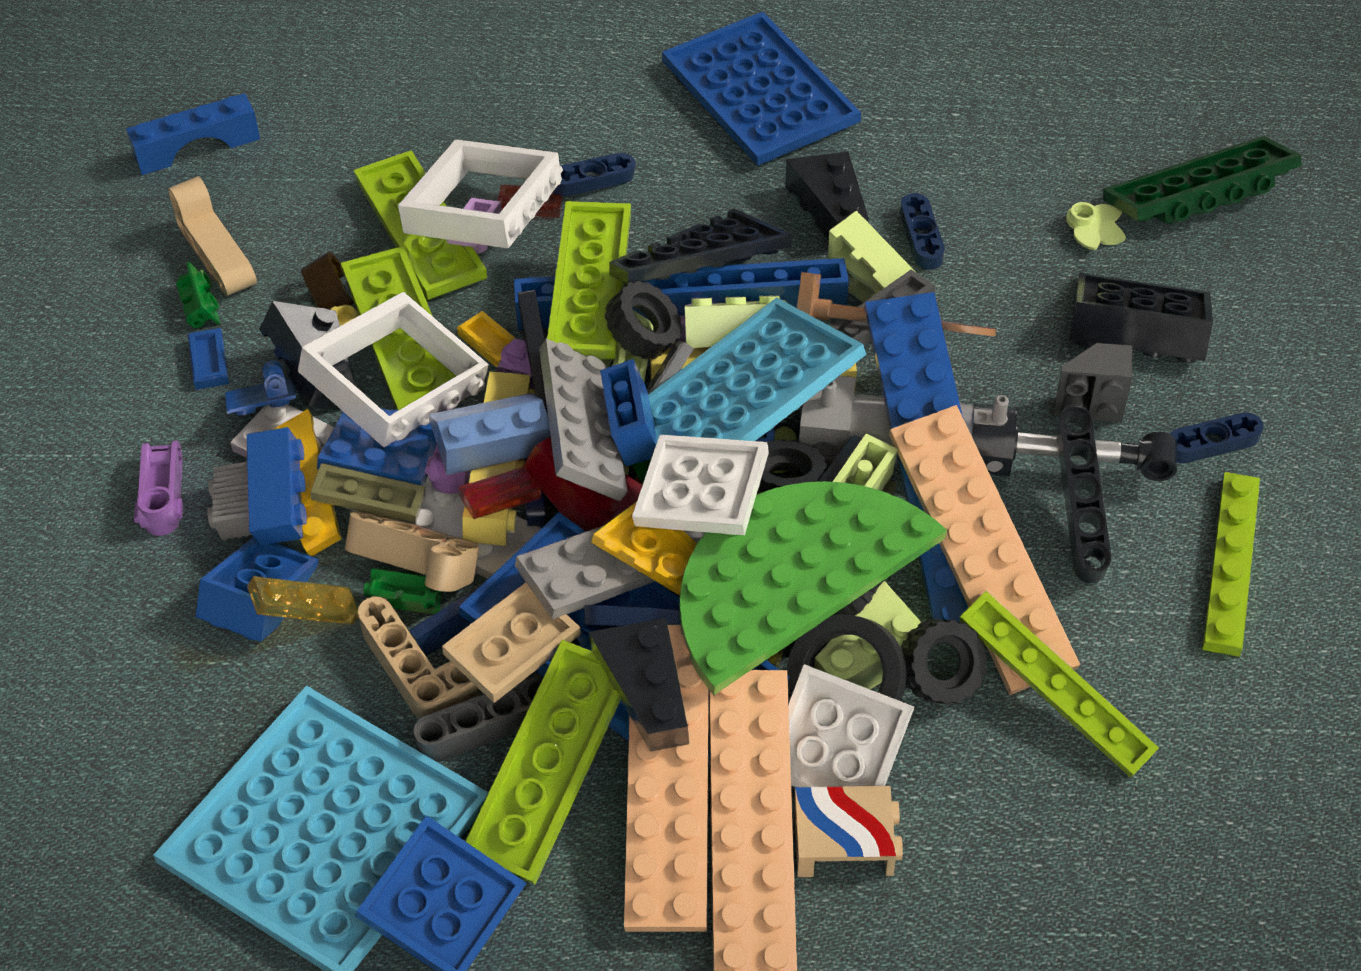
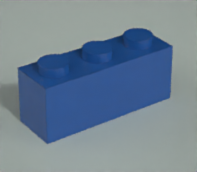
M634 359L600 370L611 435L625 466L644 462L652 458L657 444L648 391Z
M288 427L247 434L249 532L260 545L303 539L302 525L307 523L306 509L303 503H301V492H305L306 489L305 478L302 471H300V460H304V447L302 441L296 439Z

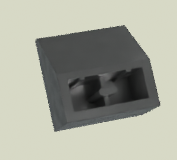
M1096 343L1061 367L1053 417H1060L1062 412L1068 407L1081 406L1090 413L1092 420L1122 422L1132 381V346Z

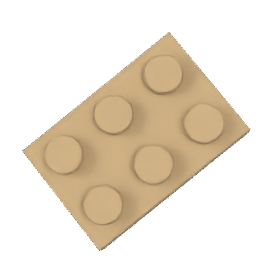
M524 583L445 643L442 649L443 654L495 703L555 655L561 640L571 643L580 636V626L567 614L552 620L528 584Z

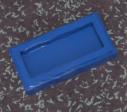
M221 328L188 333L195 390L229 384Z

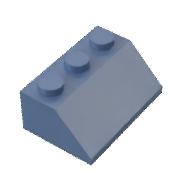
M532 393L429 414L430 424L446 475L528 458L535 445L551 436L549 419L543 401Z

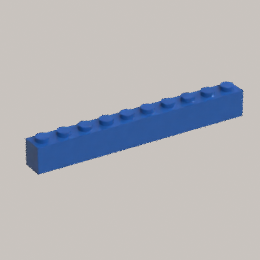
M845 258L725 265L721 267L709 266L698 268V271L695 273L680 272L672 274L669 279L665 280L650 279L643 281V283L647 282L654 287H658L662 293L667 295L673 305L675 304L680 316H685V305L691 304V299L712 298V304L726 303L725 298L746 297V302L760 301L759 296H780V300H785L788 304L797 308L802 272L821 274L818 298L832 300V304L847 306L849 286ZM556 276L514 279L518 330H523L518 292L535 290L542 329L549 328ZM632 308L634 311L648 319L641 311Z

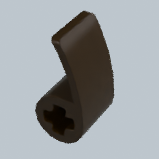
M328 251L301 269L302 277L318 308L331 310L334 306L353 305L352 299L340 280L343 277L341 263L333 253Z

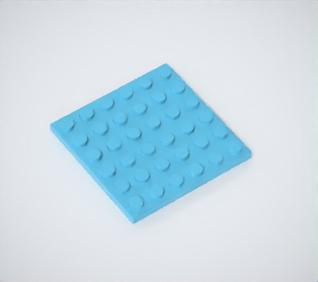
M305 686L153 856L157 864L324 971H354L382 936V934L355 917V913L427 815L459 838H462L477 819L489 792L312 688Z

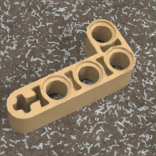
M197 176L168 188L175 219L182 234L223 294L229 296L257 284L254 270L248 259L214 213L208 190L202 179Z
M355 511L350 513L345 550L356 555L425 574V586L438 591L452 592L474 581L479 545L466 539L385 516Z
M371 597L360 604L358 616L363 637L418 720L426 715L481 695V690L451 661L436 669L433 668L386 599Z

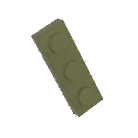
M322 463L311 490V500L411 523L417 522L425 497V486Z

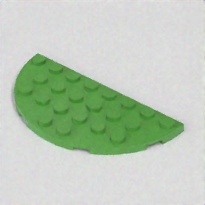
M804 482L778 487L756 495L745 535L706 532L697 543L687 563L680 591L679 617L681 633L684 635L692 665L712 694H717L944 540L947 529L933 517L899 497L877 489L850 483Z

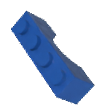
M245 93L126 128L132 153L141 175L171 167L177 152L184 145L195 139L204 137L217 138L228 144L230 148L260 140L255 112Z

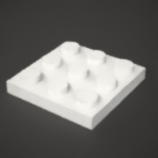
M660 435L632 515L634 526L745 535L769 454L767 442Z
M804 664L788 705L791 786H885L914 706Z

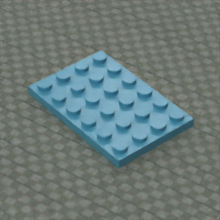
M775 298L648 394L657 441L660 435L756 441L867 355L864 346L859 341L779 298Z

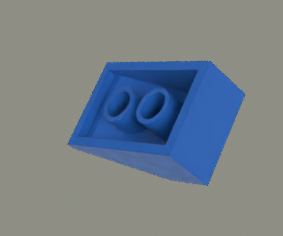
M253 537L200 579L196 618L207 621L215 627L239 633L247 639L261 642L281 624L317 568L319 559L277 543L260 545Z

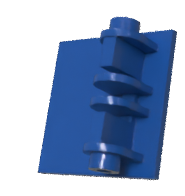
M276 360L267 361L262 368L264 384L225 392L227 414L235 412L236 415H246L256 411V407L268 404L272 408L281 407L289 404L291 399H295L294 384L290 378L285 379L282 365Z

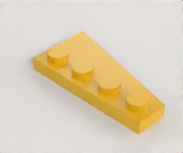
M309 409L274 429L288 427L296 439L302 441L304 447V460H300V471L304 475L306 489L305 492H301V503H303L306 509L307 523L302 525L303 539H300L309 556H314L341 540L342 537L334 505L311 500V490L319 471L317 469V460L321 449L314 430L313 416Z
M635 502L593 534L592 544L680 595L684 571L697 545L683 530L634 526L632 515L637 503Z

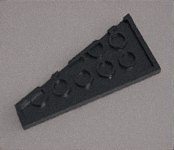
M731 209L727 211V218L725 219L715 216L710 218V225L697 224L667 237V244L665 245L655 242L648 245V252L634 251L609 262V275L622 281L624 285L630 282L634 283L635 281L643 283V281L650 279L665 280L669 279L672 274L680 272L695 273L698 271V268L706 266L721 267L727 261H746L752 259L753 255L776 254L779 249L791 247L792 234L741 211Z

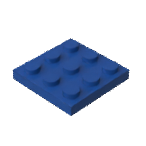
M382 409L388 416L398 411ZM343 412L318 456L317 469L319 470L322 463L424 486L428 474H425L426 465L429 457H432L437 443L429 423L427 425H420L410 431L404 439L400 441L395 440L383 447Z
M426 815L357 909L355 917L434 971H467L525 887L526 882Z

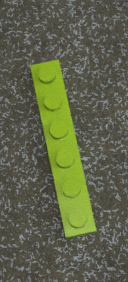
M1224 472L1202 647V650L1240 657L1243 649L1260 478L1229 472Z
M987 591L960 616V622L969 625L968 628L974 629L979 634L978 638L1130 778L1159 749L1154 742Z

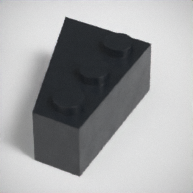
M849 152L786 159L785 187L790 193L794 192L799 198L800 206L803 210H808L815 218L816 226L828 241L829 230L856 211L868 222L869 217Z
M272 301L259 328L260 332L264 337L269 336L276 347L274 354L278 360L283 359L290 370L288 376L307 407L340 411L338 406L298 372L302 347L340 327L336 311ZM348 357L333 365L339 373L354 384Z
M661 618L588 632L593 654L605 670L611 685L619 694L628 714L649 750L656 751L690 744L667 619Z

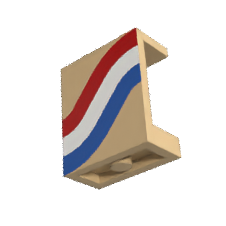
M890 786L795 787L794 819L797 877H814L815 861L884 860L885 876H894L895 861L902 860L903 847L902 837L894 836V825H899L900 812L899 802L891 800Z

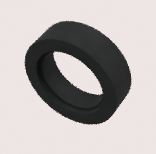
M833 615L796 640L790 652L787 665V675L790 677L788 685L791 695L794 692L803 665L813 667L817 653L828 641L842 635H855L870 643L880 657L883 676L878 693L898 701L901 700L907 681L906 660L895 637L877 622L854 615Z

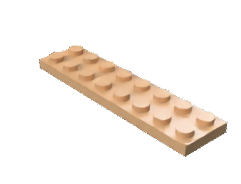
M957 405L890 429L889 436L894 447L898 449L899 458L924 512L947 529L945 539L939 542L968 607L987 591L1073 670L1078 669L1080 663ZM988 648L1009 695L1031 687Z
M668 625L688 725L690 744L650 751L629 716L625 932H707L709 689L692 665L690 653L686 646L684 635L681 633L680 625Z
M751 670L715 695L709 690L713 971H797L787 670Z

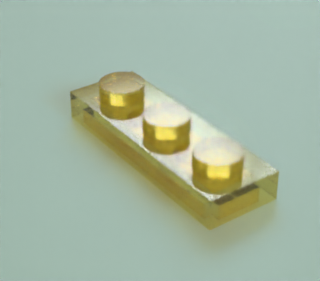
M253 576L247 585L257 615L352 625L359 617L358 609L349 587Z

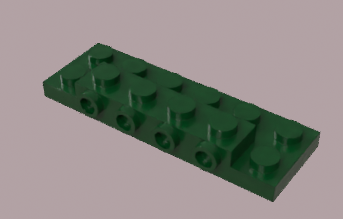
M1262 136L1104 188L1103 199L1136 221H1147L1154 216L1164 223H1177L1185 221L1193 214L1212 212L1220 205L1238 203L1246 196H1257L1269 192L1271 188L1275 187V176L1285 175L1289 170L1302 166L1301 154L1266 136Z

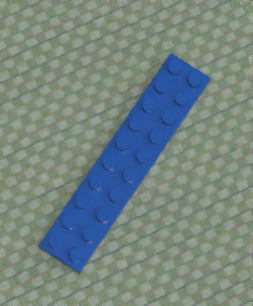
M930 292L865 302L864 310L890 429L957 405L962 415L935 293ZM897 453L896 457L906 501L924 511ZM938 543L918 557L931 618L960 622V616L969 607Z

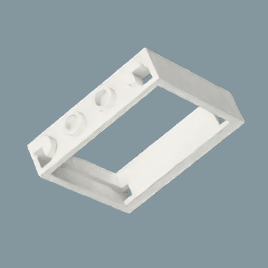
M455 139L398 205L403 233L509 248L515 239L521 235L522 230L529 221L535 217L544 202L548 200L554 189L560 184L563 169L559 164L558 153ZM468 171L527 179L499 214L440 206Z
M402 292L303 346L298 372L380 445L385 447L395 440L400 441L404 439L410 431L420 425L429 424V414L452 410L463 399L470 395H477L486 384L484 381L489 364L408 295ZM401 328L457 377L388 416L339 373L333 365Z

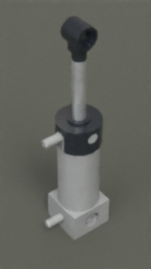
M838 376L824 389L807 400L802 407L799 442L809 444L812 448L820 451L821 456H824L826 459L827 469L854 435L863 438L865 434H868L894 447L889 436L890 425L884 397L855 394V377ZM1004 395L996 396L994 405L960 404L963 419L991 476L1010 477L1012 462L1015 460L1016 453L1059 457L1056 436L1018 432V425H1016L1017 407H1008L1009 399ZM1149 433L1142 439H1138L1137 444L1095 440L1098 461L1135 465V470L1141 471L1145 478L1153 481L1171 479L1177 472L1176 439L1169 433ZM1072 456V457H1070V459L1085 460V459H1084L1083 457H1081V456Z

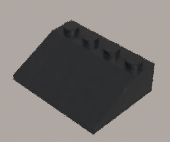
M1079 273L1070 340L1076 341L1078 345L1084 347H1092L1096 343L1132 346V350L1143 351V354L1150 357L1158 358L1163 355L1176 356L1178 360L1187 363L1206 360L1213 326L1210 292Z

